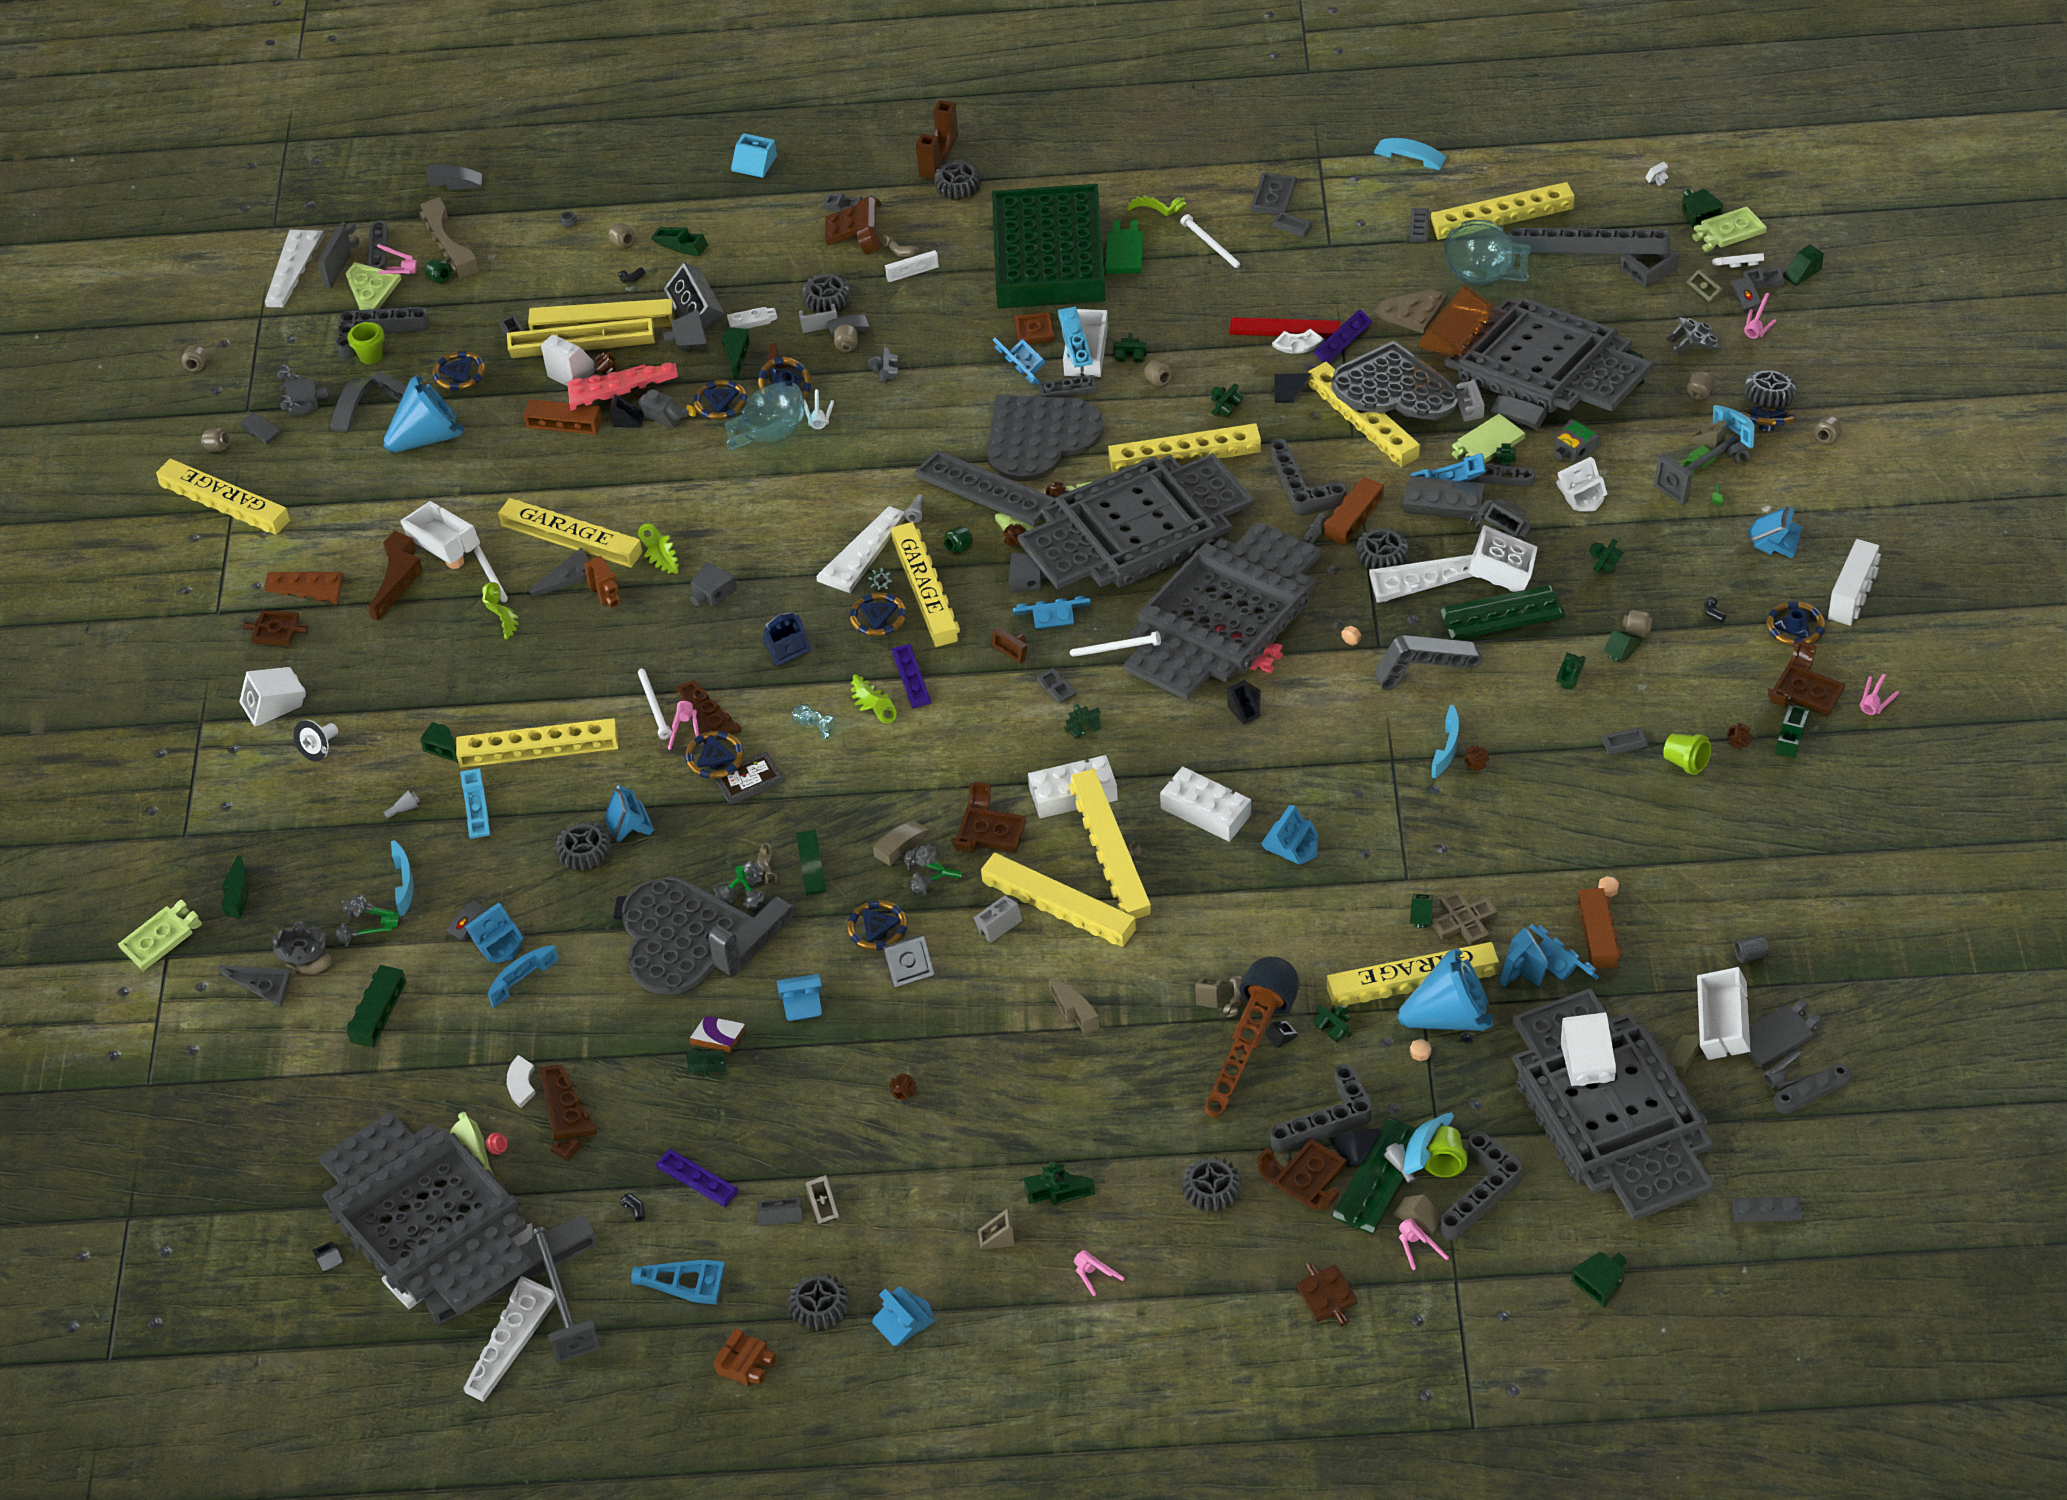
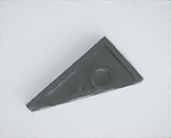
M580 548L530 588L531 598L587 580L584 563L589 560L584 549Z
M219 966L221 975L274 1005L282 1007L292 975L290 970Z

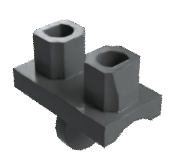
M883 347V355L881 357L875 355L868 360V367L874 372L879 370V383H884L886 378L896 379L898 368L895 367L898 355L889 354V348Z

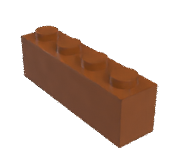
M529 399L523 417L526 428L597 435L602 422L600 406L580 404L576 405L577 409L571 411L569 403Z
M1363 477L1359 483L1357 482L1351 493L1345 496L1343 503L1336 507L1334 514L1325 521V538L1345 546L1383 499L1384 484L1367 477Z
M1604 888L1579 890L1578 907L1590 964L1596 969L1617 967L1618 959L1621 958L1620 946H1616L1618 939L1617 931L1612 928L1614 917L1613 913H1609L1608 910L1610 908V898L1605 896Z

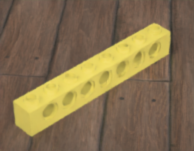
M1564 182L1431 213V227L1437 239L1440 240L1574 209V194L1568 183Z
M1324 362L1309 371V373H1312L1308 380L1310 388L1317 391L1346 420H1349L1358 431L1365 434L1369 441L1375 443L1382 452H1385L1393 462H1396L1402 468L1419 458L1420 444L1385 413L1354 410L1336 397L1331 386L1335 369L1329 363Z
M1248 424L1108 446L1109 461L1112 473L1154 456L1160 460L1172 455L1179 465L1188 464L1212 453L1218 459L1261 452V438L1257 424Z
M615 718L456 737V754L460 768L618 749V732Z

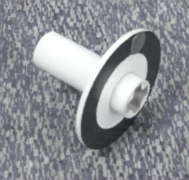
M302 720L295 726L294 741L298 750L305 758L311 761H320L328 753V740L338 734V729L333 723L321 728L314 721Z

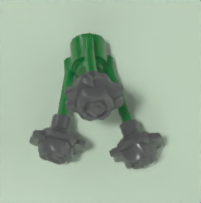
M360 893L359 896L353 895L351 899H346L343 906V912L348 914V919L351 920L354 915L359 917L364 912L381 916L380 924H383L384 927L357 931V929L350 930L344 922L341 928L336 930V938L338 943H344L345 947H348L351 939L358 937V935L383 931L391 932L392 928H397L399 912L381 909L366 903L363 893Z

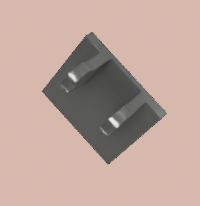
M1679 317L1677 320L1680 325L1666 336L1667 341L1671 339L1672 342H1675L1685 334L1688 335L1680 344L1674 346V354L1678 352L1680 355L1694 345L1717 351L1721 350L1717 338L1711 331L1710 325L1706 322Z

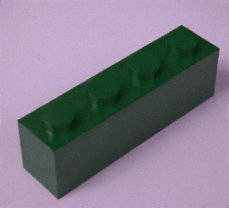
M380 965L377 971L373 973L371 983L365 989L363 999L360 1005L356 1006L355 1015L346 1027V1033L351 1043L374 1048L407 983L402 969Z

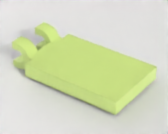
M1743 207L1703 220L1701 225L1694 226V230L1697 233L1693 234L1692 238L1695 241L1704 238L1707 244L1702 245V249L1708 252L1716 245L1721 248L1764 234L1767 227L1748 207Z
M1497 414L1459 438L1458 442L1452 445L1456 449L1452 452V456L1458 459L1465 452H1468L1465 457L1482 453L1484 464L1496 457V447H1501V443H1511V447L1525 439V432L1501 414Z
M180 900L171 909L168 906L163 908L118 943V946L144 972L192 934L191 929L200 927L202 922L198 919V915L194 911L190 912L186 908V903Z

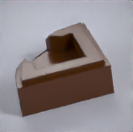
M574 1139L561 1143L556 1142L550 1147V1150L557 1156L569 1161L581 1147V1143Z

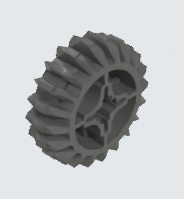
M952 160L951 163L946 162L945 165H940V169L936 170L934 177L935 187L939 194H942L943 197L948 196L949 199L955 198L956 200L976 194L982 182L980 170L972 162L967 163L966 160L963 162L960 160L954 162Z
M827 272L824 275L821 273L819 276L813 275V279H808V282L804 283L802 291L803 301L807 308H811L812 312L817 311L818 313L831 311V304H834L836 310L840 311V308H845L851 298L849 282L846 281V278H842L841 275L836 276L835 273L828 274Z
M1766 369L1763 371L1757 370V372H1752L1751 375H1748L1744 386L1745 396L1749 398V401H1754L1755 405L1760 404L1761 407H1774L1775 409L1777 407L1783 408L1784 405L1788 406L1793 401L1796 393L1795 381L1790 376H1786L1785 373L1781 374L1779 371H1767Z
M1377 527L1375 530L1369 529L1368 533L1363 532L1356 545L1357 557L1361 565H1365L1366 569L1402 565L1403 562H1406L1409 553L1408 542L1404 534H1400L1399 530L1393 531L1392 527L1389 530L1385 527L1383 529H1378Z
M583 821L582 824L578 825L575 822L573 827L568 825L567 830H562L561 835L558 836L556 842L557 857H559L562 864H565L567 868L572 867L574 871L578 868L582 871L585 868L591 870L594 865L599 867V862H605V857L609 856V850H611L610 837L605 828H601L599 824L594 825L592 821L586 824Z
M1206 1156L1204 1161L1198 1158L1197 1164L1191 1162L1190 1168H1186L1185 1175L1182 1177V1191L1191 1206L1197 1205L1198 1210L1204 1207L1207 1213L1210 1209H1214L1217 1212L1218 1208L1221 1207L1225 1210L1226 1204L1232 1206L1234 1200L1238 1199L1241 1191V1177L1237 1168H1233L1232 1162L1226 1164L1225 1158L1218 1161L1216 1156L1213 1160H1209L1208 1156Z
M820 1272L816 1277L810 1273L808 1279L802 1277L801 1283L795 1282V1289L790 1291L788 1299L789 1311L793 1319L798 1321L800 1326L806 1324L808 1330L815 1326L817 1331L821 1326H824L827 1330L828 1324L835 1326L836 1320L842 1321L843 1314H847V1306L849 1304L848 1291L845 1289L843 1282H839L837 1277L831 1279L829 1273L825 1277H822Z

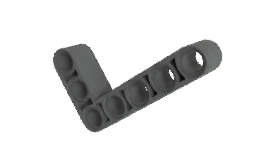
M424 307L345 311L340 315L336 345L342 359L353 358L356 352L349 345L347 336L354 326L363 322H372L380 325L384 333L425 331L430 327L427 310Z
M1279 438L1274 439L1270 443L1272 464L1291 508L1296 515L1304 516L1334 509L1343 503L1347 491L1344 483L1333 482L1307 488L1287 442Z
M1402 635L1393 640L1378 664L1375 674L1382 689L1390 690L1397 686L1411 663L1475 668L1482 663V657L1474 642Z
M777 896L737 935L720 925L715 926L709 934V944L714 966L731 977L735 976L793 918L796 911L795 906Z
M1340 1064L1335 1069V1087L1343 1101L1342 1103L1276 1124L1270 1131L1271 1148L1276 1152L1282 1153L1304 1146L1310 1138L1319 1141L1368 1124L1371 1121V1101L1354 1068L1349 1064Z
M1474 1132L1469 1136L1468 1154L1490 1173L1442 1215L1441 1234L1447 1240H1455L1460 1237L1521 1181V1162L1483 1132Z

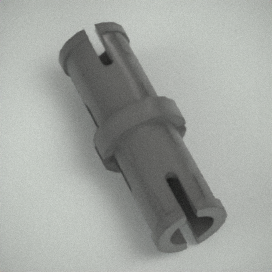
M1319 513L1313 524L1308 526L1307 533L1301 540L1312 545L1316 538L1321 536L1328 516L1322 520L1325 514Z

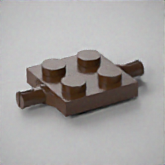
M261 610L260 616L255 622H243L244 630H254L251 638L253 644L290 646L295 633H308V625H298L300 619L298 612Z
M1310 1261L1305 1265L1310 1276L1296 1283L1297 1290L1317 1323L1326 1318L1336 1317L1341 1327L1344 1324L1347 1325L1349 1321L1343 1312L1357 1304L1356 1296L1336 1264L1325 1270L1318 1271L1314 1263Z

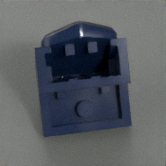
M793 612L781 613L765 625L762 641L767 646L775 666L811 650L805 636L806 630L799 615L795 616Z

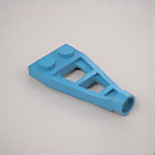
M694 1260L643 1267L634 1266L631 1283L634 1285H645L695 1303L717 1305L725 1262ZM697 1272L699 1274L697 1286L690 1289L680 1285L679 1281L682 1274ZM659 1273H675L673 1283L659 1282L657 1280Z

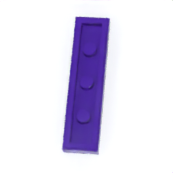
M1359 309L1313 353L1323 363H1329L1364 331L1372 321Z
M911 644L891 648L912 709L931 704V699Z
M670 1148L656 1163L657 1168L723 1207H726L738 1193L737 1187Z

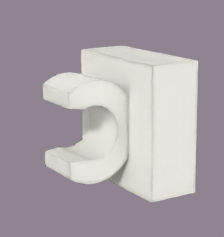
M1662 162L1650 168L1645 177L1649 183L1656 181L1659 186L1665 184L1664 180L1668 179L1665 173L1668 168L1667 164Z

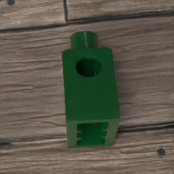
M1689 188L1684 191L1682 212L1692 228L1696 225H1701L1703 220L1723 214L1724 204L1706 189L1694 192Z
M1598 1252L1572 1269L1571 1282L1602 1307H1605L1624 1282L1625 1270L1622 1267L1627 1261L1620 1253H1616L1610 1258L1605 1253Z

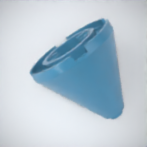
M415 375L409 381L385 434V443L383 445L389 452L398 453L457 438L465 432L461 423L456 425L455 418L457 416L450 406L429 383L423 386L420 383L423 378Z
M1455 948L1448 951L1399 1008L1400 1013L1397 1016L1402 1026L1421 1029L1484 1031L1493 1026L1492 1014L1486 1015V1006L1489 1005L1484 989L1469 960L1462 961L1459 956L1463 954L1460 949Z

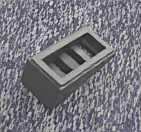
M1428 208L1411 209L1409 242L1427 243L1429 226Z
M515 313L499 320V327L506 338L507 333L518 329L516 332L525 331Z

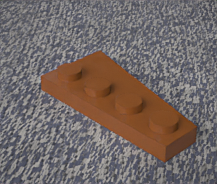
M268 572L264 587L268 592L283 595L296 594L299 598L311 597L315 598V601L323 602V600L331 601V604L338 605L344 576L343 572Z

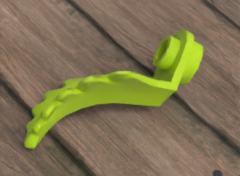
M1144 195L1143 198L1136 197V199H1132V203L1128 204L1127 210L1130 211L1139 206H1146L1156 209L1165 216L1182 212L1187 207L1185 198L1178 197L1172 201L1171 206L1168 208L1164 203L1159 202L1155 198Z
M650 523L641 525L638 529V536L648 548L644 558L651 556L649 563L657 561L655 564L656 568L662 565V571L668 569L669 574L672 572L678 574L677 568L679 564L675 563L678 558L673 557L676 551H669L673 543H667L670 536H662L656 527ZM650 530L651 535L645 536L644 531Z
M489 582L483 587L482 601L489 610L500 617V620L503 622L504 639L508 640L510 636L514 635L512 631L517 630L514 625H519V623L514 618L518 619V616L512 613L514 612L513 609L498 604L500 587L496 582Z
M854 674L853 681L851 682V685H854V687L851 688V691L856 692V694L852 695V698H859L855 705H863L859 708L860 711L872 708L880 722L884 724L892 723L896 719L897 712L890 698H888L890 695L888 693L881 695V689L874 691V685L869 686L868 680L863 681V677ZM884 711H888V718L884 716Z

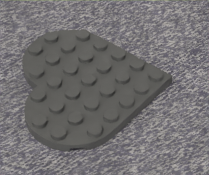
M1391 341L1339 366L1335 370L1331 382L1332 390L1336 397L1354 410L1386 413L1396 409L1406 417L1438 420L1451 414L1458 402V391L1450 380L1395 341Z
M996 395L987 447L988 462L992 469L994 468L999 472L1000 476L1010 480L1032 481L1043 477V474L1056 469L1062 456L1083 453L1089 446L1097 444L1103 434L1102 415L1095 406L1080 398Z
M665 877L664 880L653 881L651 879L645 881L629 893L622 907V919L625 930L635 940L628 956L631 975L638 985L656 994L673 995L693 989L715 968L709 944L711 930L715 926L720 925L737 935L753 917L685 880Z

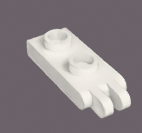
M1764 253L1714 258L1712 264L1715 266L1730 264V268L1741 267V263L1747 262L1748 266L1759 265V261H1764Z
M761 307L729 314L727 319L731 328L748 329L770 324L771 321L777 319L775 308L767 309V307Z

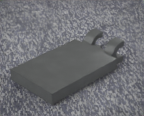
M342 222L340 227L336 228L317 261L324 288H332L351 255L350 249L355 248L360 243L358 237H354L351 241L349 239V235L353 234L356 230V226L353 223L350 227H346L345 222Z
M1803 998L1797 1001L1791 1009L1784 1005L1749 1026L1750 1052L1746 1053L1761 1069L1813 1039V1032L1821 1028L1819 1022L1822 1021V1018L1817 1013L1810 1016L1807 1021L1802 1018V1016L1807 1014L1804 1008L1808 1006V1003Z

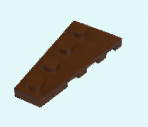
M694 680L676 686V692L681 701L692 703L693 709L697 710L696 718L699 735L710 731H722L731 735L742 732L741 726L735 723L727 712L724 713L720 709L719 704L716 701H712L708 693Z
M562 1065L540 1067L553 1139L561 1140L597 1135V1129L590 1121L589 1114L583 1108L581 1100L572 1088V1083Z

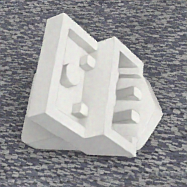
M1589 457L1558 472L1559 480L1556 481L1557 486L1573 510L1578 512H1594L1604 501V496L1607 495V490L1603 478L1599 476L1594 458Z

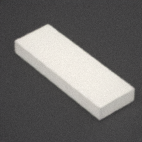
M936 250L885 265L888 282L938 268L939 263Z

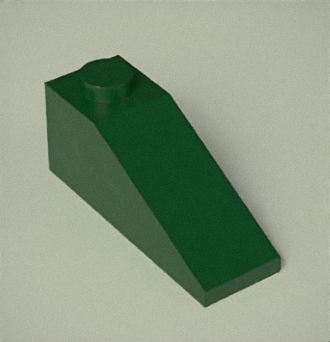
M727 327L725 334L722 335L721 344L724 345L733 378L738 380L750 345L749 330Z

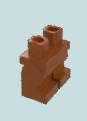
M602 556L585 562L584 567L588 587L592 592L597 590L601 604H608L610 608L620 605L616 575L610 571Z
M735 1328L725 1343L726 1347H722L713 1363L718 1375L742 1382L743 1385L749 1387L751 1382L762 1384L766 1373L765 1370L760 1368L762 1365L773 1367L777 1357L774 1352L767 1348L766 1342L744 1335L742 1330Z

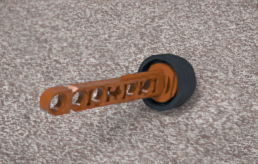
M1269 956L1254 962L1245 974L1239 987L1241 995L1248 1001V1004L1233 1034L1232 1039L1235 1040L1205 1104V1112L1212 1118H1218L1223 1114L1252 1049H1257L1272 1014L1288 1013L1296 999L1299 989L1298 974L1294 967L1282 958ZM1253 1012L1261 1014L1262 1020L1259 1022L1252 1020L1251 1014ZM1250 1030L1253 1032L1254 1038H1244L1243 1031ZM1239 1049H1242L1243 1054L1241 1055L1239 1061L1234 1060L1237 1055V1051ZM1234 1066L1238 1073L1236 1075H1229L1226 1072V1067ZM1218 1085H1227L1229 1092L1225 1094L1219 1092ZM1217 1102L1221 1106V1110L1214 1112L1210 1109L1209 1104Z

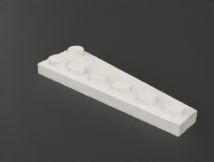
M289 230L265 300L266 307L285 306L299 281L300 274L305 271V265L311 261L312 253L318 249L324 238L323 231Z
M888 506L816 576L817 582L851 593L892 537L891 527L901 525L905 519L904 511Z
M1473 555L1369 570V576L1377 603L1386 602L1390 599L1473 577L1471 573H1468Z
M523 1276L518 1280L509 1298L510 1302L500 1316L501 1320L497 1328H494L491 1333V1339L488 1345L484 1347L480 1359L464 1387L466 1394L483 1402L556 1303L553 1290Z

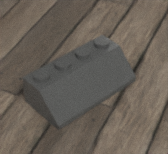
M684 262L664 287L668 298L673 299L674 309L679 318L698 310L703 328L706 329L714 326L724 314L702 271L695 266Z
M1409 476L1403 501L1404 512L1470 520V517L1473 514H1477V511L1483 505L1485 484Z

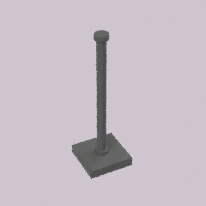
M1738 434L1734 435L1686 467L1665 454L1659 456L1653 486L1681 505L1685 504L1688 501L1693 476L1692 471L1713 459L1731 445L1739 442L1741 436Z
M544 1227L535 1228L532 1233L534 1238H537L565 1325L564 1329L548 1334L557 1363L599 1350L600 1345L592 1319L574 1325L545 1237L546 1230Z

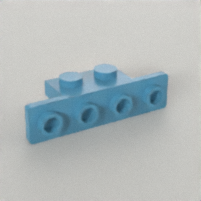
M994 338L993 341L997 344L995 348L1002 355L1006 353L1005 358L1012 365L1016 363L1017 366L1015 368L1022 375L1026 373L1027 376L1025 378L1032 385L1036 383L1039 386L1041 382L1034 374L1046 363L1045 360L1023 339L1009 351Z
M1078 596L1071 601L1063 598L1055 600V603L1039 601L1036 602V605L1031 606L1023 603L1013 608V615L1033 613L1035 630L1074 625L1072 608L1090 606L1091 600L1086 598V596Z
M1531 924L1529 928L1544 938L1539 947L1548 960L1547 969L1565 982L1577 965L1596 980L1599 978L1594 973L1595 967L1587 961L1584 964L1580 962L1579 958L1581 956L1572 949L1567 952L1563 948L1565 944L1556 937L1553 940L1547 935L1550 932L1541 925L1535 927Z

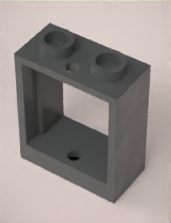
M1672 249L1665 254H1655L1663 261L1650 269L1639 262V260L1649 254H1624L1621 256V270L1645 288L1678 268L1679 255Z

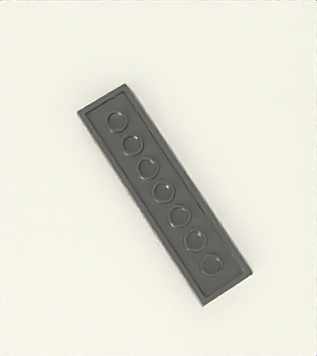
M939 450L914 471L916 478L1032 526L1037 525L1043 519L1041 509L1055 504L1054 497Z

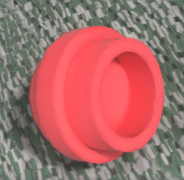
M492 1133L486 1139L485 1146L491 1154L498 1155L506 1150L507 1139L500 1133Z

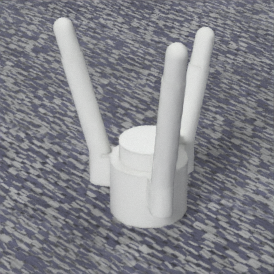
M816 389L815 410L812 414H810L805 399H803L802 403L808 418V425L814 429H822L825 425L829 424L834 401L831 400L825 416L823 411L819 410V393Z

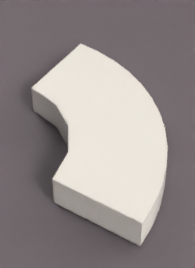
M1311 329L1301 334H1290L1284 331L1272 343V346L1282 352L1300 354L1316 349L1324 343V339Z
M518 1055L509 1067L507 1087L512 1100L522 1108L536 1094L529 1084L530 1076L535 1068L533 1064Z

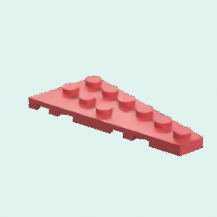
M664 363L656 367L646 366L638 370L628 369L621 373L610 372L603 376L592 375L585 379H572L568 381L570 410L577 409L576 405L583 403L586 406L591 405L596 399L607 400L613 398L615 394L620 396L629 393L631 388L639 386V389L645 388L650 382L661 383L677 378L676 363Z

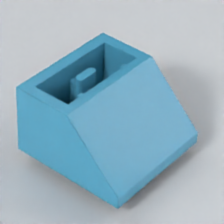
M743 133L736 143L731 171L763 178L777 157L775 140Z

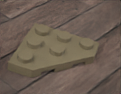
M1428 289L1383 300L1374 311V318L1424 334L1446 302L1447 294Z

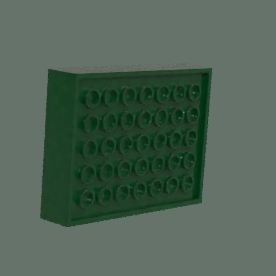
M1098 184L992 191L995 280L998 309L1106 301Z

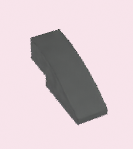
M428 164L426 176L429 186L446 185L447 190L482 188V173L447 164Z
M1502 395L1497 397L1490 410L1491 413L1501 414L1509 421L1521 426L1527 425L1536 430L1540 428L1547 415L1545 408Z

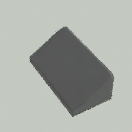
M801 1197L758 1201V1224L763 1226L801 1222Z

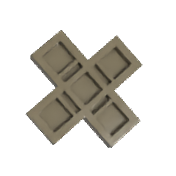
M1459 890L1440 897V904L1447 914L1433 919L1431 925L1441 940L1457 933L1462 934L1469 946L1489 940V933L1482 923L1496 918L1497 910L1487 897L1471 904L1466 902Z

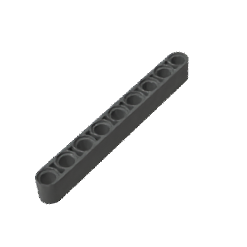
M1514 228L1509 231L1510 248L1514 252L1665 254L1670 251L1669 232L1659 229Z

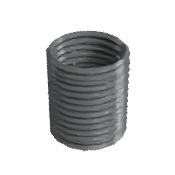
M1761 934L1736 941L1734 944L1736 956L1742 964L1767 957L1769 954L1767 941Z

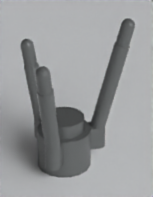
M1794 1049L1773 1068L1766 1071L1763 1076L1771 1088L1777 1086L1781 1090L1813 1074L1785 1081L1787 1074L1783 1068L1801 1055L1800 1051L1797 1052V1049Z

